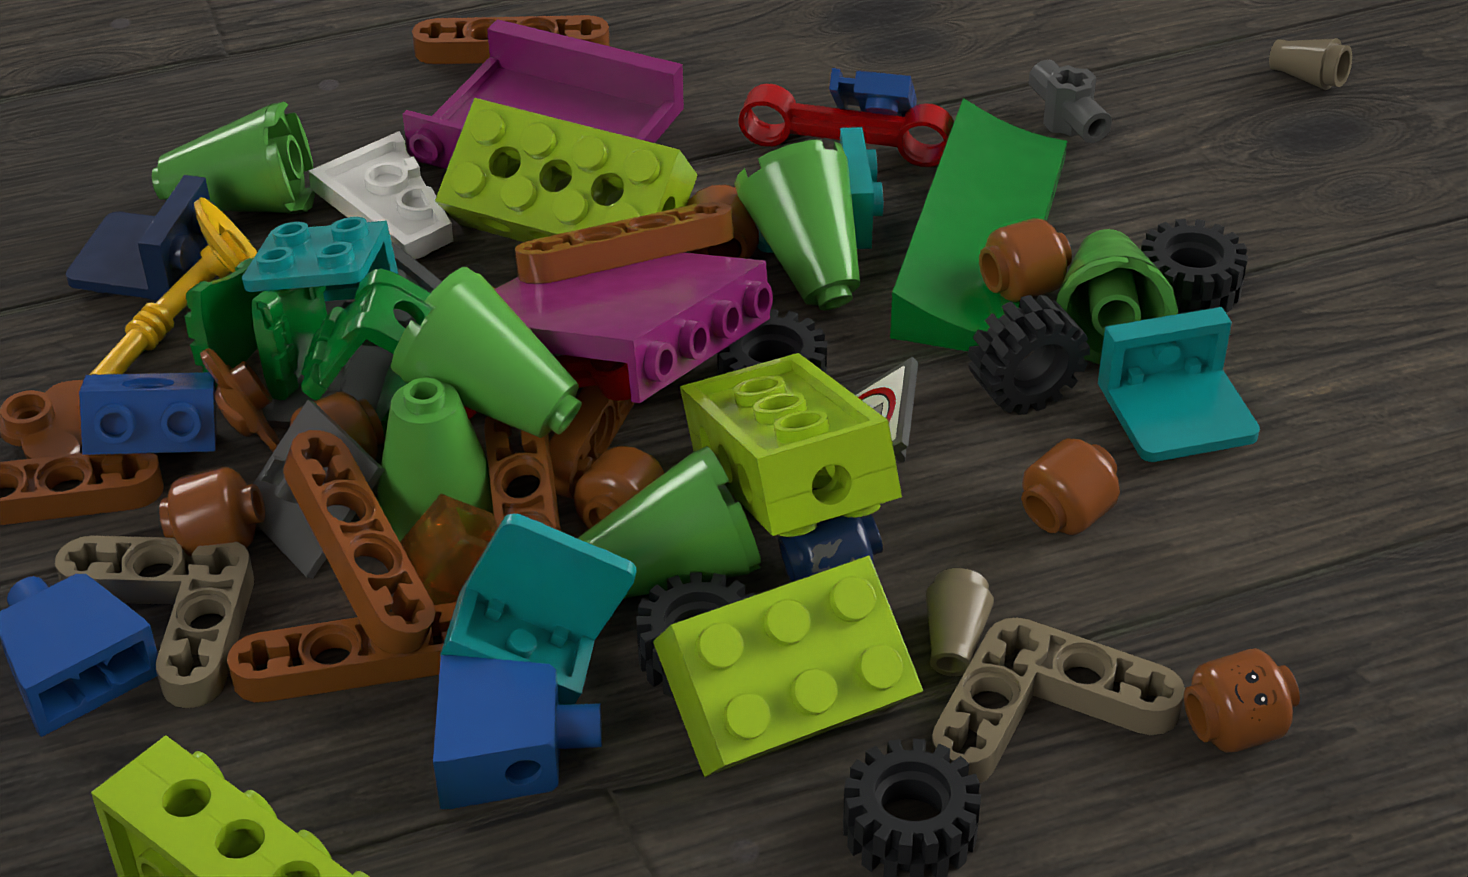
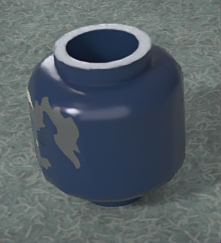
M871 514L863 517H845L841 515L818 522L817 527L807 534L794 537H778L780 553L791 583L869 555L874 565L873 555L883 552L881 536Z

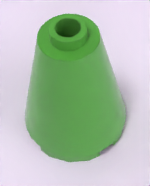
M286 102L270 104L162 154L158 159V166L152 170V183L156 195L160 200H167L182 177L189 175L206 178L210 201L214 202L221 211L289 214L307 212L312 208L315 192L311 190V187L305 188L304 172L314 168L308 140L300 119L295 112L284 113L289 105Z
M808 140L789 144L768 152L758 158L760 170L748 177L744 168L737 175L734 185L739 199L806 304L818 305L819 309L824 311L846 305L853 299L852 293L860 286L848 158L841 143L834 141V150H825L822 140Z
M1112 229L1096 231L1082 241L1056 298V302L1083 330L1088 338L1086 342L1090 346V355L1083 358L1096 364L1101 362L1105 326L1178 314L1176 295L1169 280L1128 236Z
M461 267L446 277L424 301L433 309L426 316L421 326L411 320L404 330L393 354L392 371L406 383L424 377L449 383L457 390L464 407L539 438L544 437L551 430L558 435L561 434L573 421L582 404L581 401L575 398L579 388L577 381L481 274L475 273L468 267Z
M424 377L412 380L395 392L391 400L381 464L385 470L379 478L376 499L409 560L423 564L451 563L463 559L464 549L477 544L490 533L496 531L488 460L459 394L452 385L440 382L434 378Z
M708 446L692 452L577 538L634 563L637 569L635 580L623 599L647 595L649 590L657 584L667 591V579L676 575L679 576L682 584L690 583V572H702V582H711L714 573L725 575V579L747 575L761 568L759 566L761 563L760 554L740 502H734L725 483L729 482V479L716 455Z

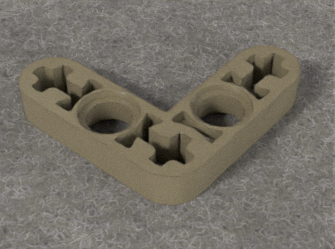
M85 536L68 542L59 550L55 557V567L60 581L74 574H87L123 603L174 605L156 659V672L162 693L168 702L177 707L194 708L210 703L220 695L229 673L228 653L238 641L254 586L249 552L244 545L239 542L198 546L192 553V556H188L182 549V546L176 542L175 538ZM163 563L172 566L165 574L157 577L147 578L139 576V573L144 568L154 564ZM204 614H218L224 617L220 623L208 629H195L189 626L194 619ZM192 654L199 655L202 667H196L191 672L194 663Z
M1018 617L1006 618L996 622L988 630L934 727L931 753H934L938 744L950 748L949 763L962 756L969 763L968 775L976 774L979 783H982L994 772L1033 696L1137 733L1157 735L1172 730L1179 722L1185 687L1182 679L1173 670L1163 665L1032 620ZM1015 649H1019L1021 651L1014 661L1013 671L1004 667L1005 655H1011ZM1073 667H1085L1095 671L1101 679L1095 683L1081 684L1069 679L1064 672ZM1114 682L1120 683L1119 693L1112 691ZM983 691H993L1004 695L1010 702L1002 708L989 709L978 705L972 697ZM1148 695L1157 697L1153 703L1144 701ZM968 730L976 732V748L970 747L966 750L965 754L956 753L962 749L967 740Z

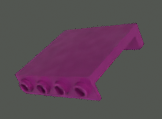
M497 19L487 29L490 57L432 116L406 110L402 115L408 155L410 157L414 156L418 162L444 169L448 168L474 98L655 143L684 109L683 64Z
M694 253L674 254L551 283H525L516 277L494 289L551 353L628 363L631 401L635 403L643 402L769 320L773 302L772 289L769 283H767L766 261Z

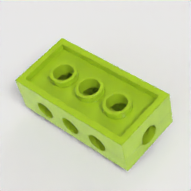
M474 98L435 202L459 225L527 242L687 206L698 175L679 149Z
M792 354L680 386L693 451L708 446L714 452L729 479V482L725 483L729 492L772 536L794 537L804 535L813 531L817 527L818 522L841 515L845 517L867 516L878 511L881 503L902 497L889 421L801 354Z
M166 735L91 792L118 877H370L361 871H356L354 874L348 872L331 859L329 852L316 836L307 830H300L296 833L277 818L271 806L261 795L253 790L241 792L225 780L218 766L206 754L200 751L191 754Z

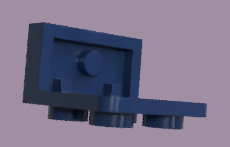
M184 175L156 216L127 212H112L108 214L66 271L68 285L72 288L90 290L97 293H112L159 300L202 257L200 251L208 245L197 221L194 202L200 197L210 201L206 178Z

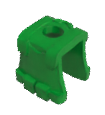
M249 258L241 262L232 274L211 282H199L186 293L187 305L191 311L184 317L188 338L195 339L190 344L195 365L202 366L203 373L209 371L202 362L200 352L207 348L214 350L223 362L232 368L243 361H247L258 349L263 375L273 399L286 400L299 388L298 378L301 375L305 357L309 353L307 351L314 334L321 327L322 321L327 316L323 295L326 286L248 292L244 288L242 276L254 259Z
M375 269L368 273L359 283L355 300L345 309L338 306L334 307L314 334L301 372L304 375L302 382L303 392L316 401L319 400L366 339L394 354L406 328L397 321L393 309L407 312L421 326L426 316L433 309V307L424 302L431 293L392 271ZM391 363L375 411L381 422L384 437H386L392 397L399 388L408 384L392 371Z

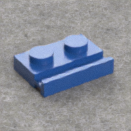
M832 68L829 90L837 108L848 109V105L859 106L863 112L904 117L909 109L916 106L917 97L911 76L856 71L855 79L844 78L840 69Z

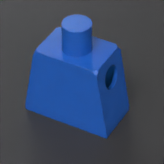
M74 574L48 587L43 579L32 576L18 581L10 589L7 596V603L10 607L0 611V641L13 677L40 737L158 676L156 672L158 652L149 623L89 575Z
M441 655L433 755L440 809H454L552 792L559 785L560 749L602 747L601 703L560 705L557 670L550 664Z

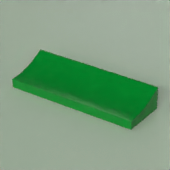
M962 99L892 291L891 339L967 352L969 347L979 346L973 339L976 331L979 329L987 332L990 326L985 320L992 313L999 319L1005 314L1002 306L1010 302L1001 296L1000 293L992 292L985 284L979 265L980 252L985 247L989 235L1000 227L1032 218L1047 221L1065 161L1066 140L1046 137L1018 128L994 117L968 100ZM1013 302L1017 308L1020 307V302Z

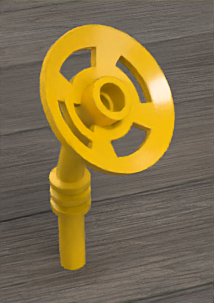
M200 197L194 202L197 221L208 243L200 251L202 258L156 303H147L133 317V320L125 326L126 335L89 375L123 374L144 350H153L166 336V333L174 327L173 318L187 306L186 293L202 281L211 282L216 276L220 278L226 277L231 272H235V268L241 262L255 257L257 251L249 240L209 200Z

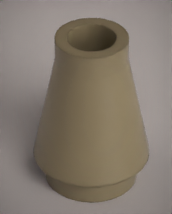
M1338 38L1291 41L1277 39L1270 51L1269 65L1272 70L1285 72L1321 89L1328 90L1332 86L1341 87L1346 82L1352 65V50L1350 46L1342 45Z
M952 568L938 573L934 583L927 588L925 593L931 644L930 666L936 672L943 675L962 676L973 659L993 608L994 598L989 591L987 580L982 575L968 569Z

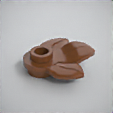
M207 348L200 352L205 368L218 384L214 398L218 409L225 419L245 437H250L256 432L261 440L274 452L280 441L262 411L264 407L273 402V399L259 376L246 361L232 368L230 365H226L214 350Z
M71 380L55 384L45 393L29 390L16 393L7 398L0 408L1 438L11 445L22 446L27 459L81 453L82 437L79 391L83 380Z

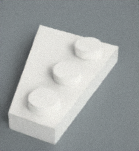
M400 131L308 171L311 190L347 218L363 217L367 222L387 221L391 241L415 260L425 257L430 252L453 242L452 223L445 210L435 202L436 195L433 189L426 186L421 178L420 166L414 156L410 157L408 155L405 140Z

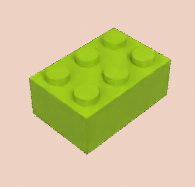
M870 555L671 624L653 641L704 777L891 708L924 691Z

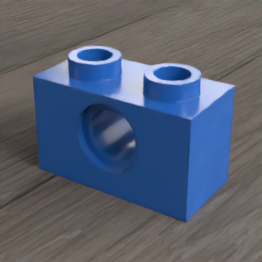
M210 372L85 375L79 391L82 455L216 451L217 409L214 398L216 391L215 379Z

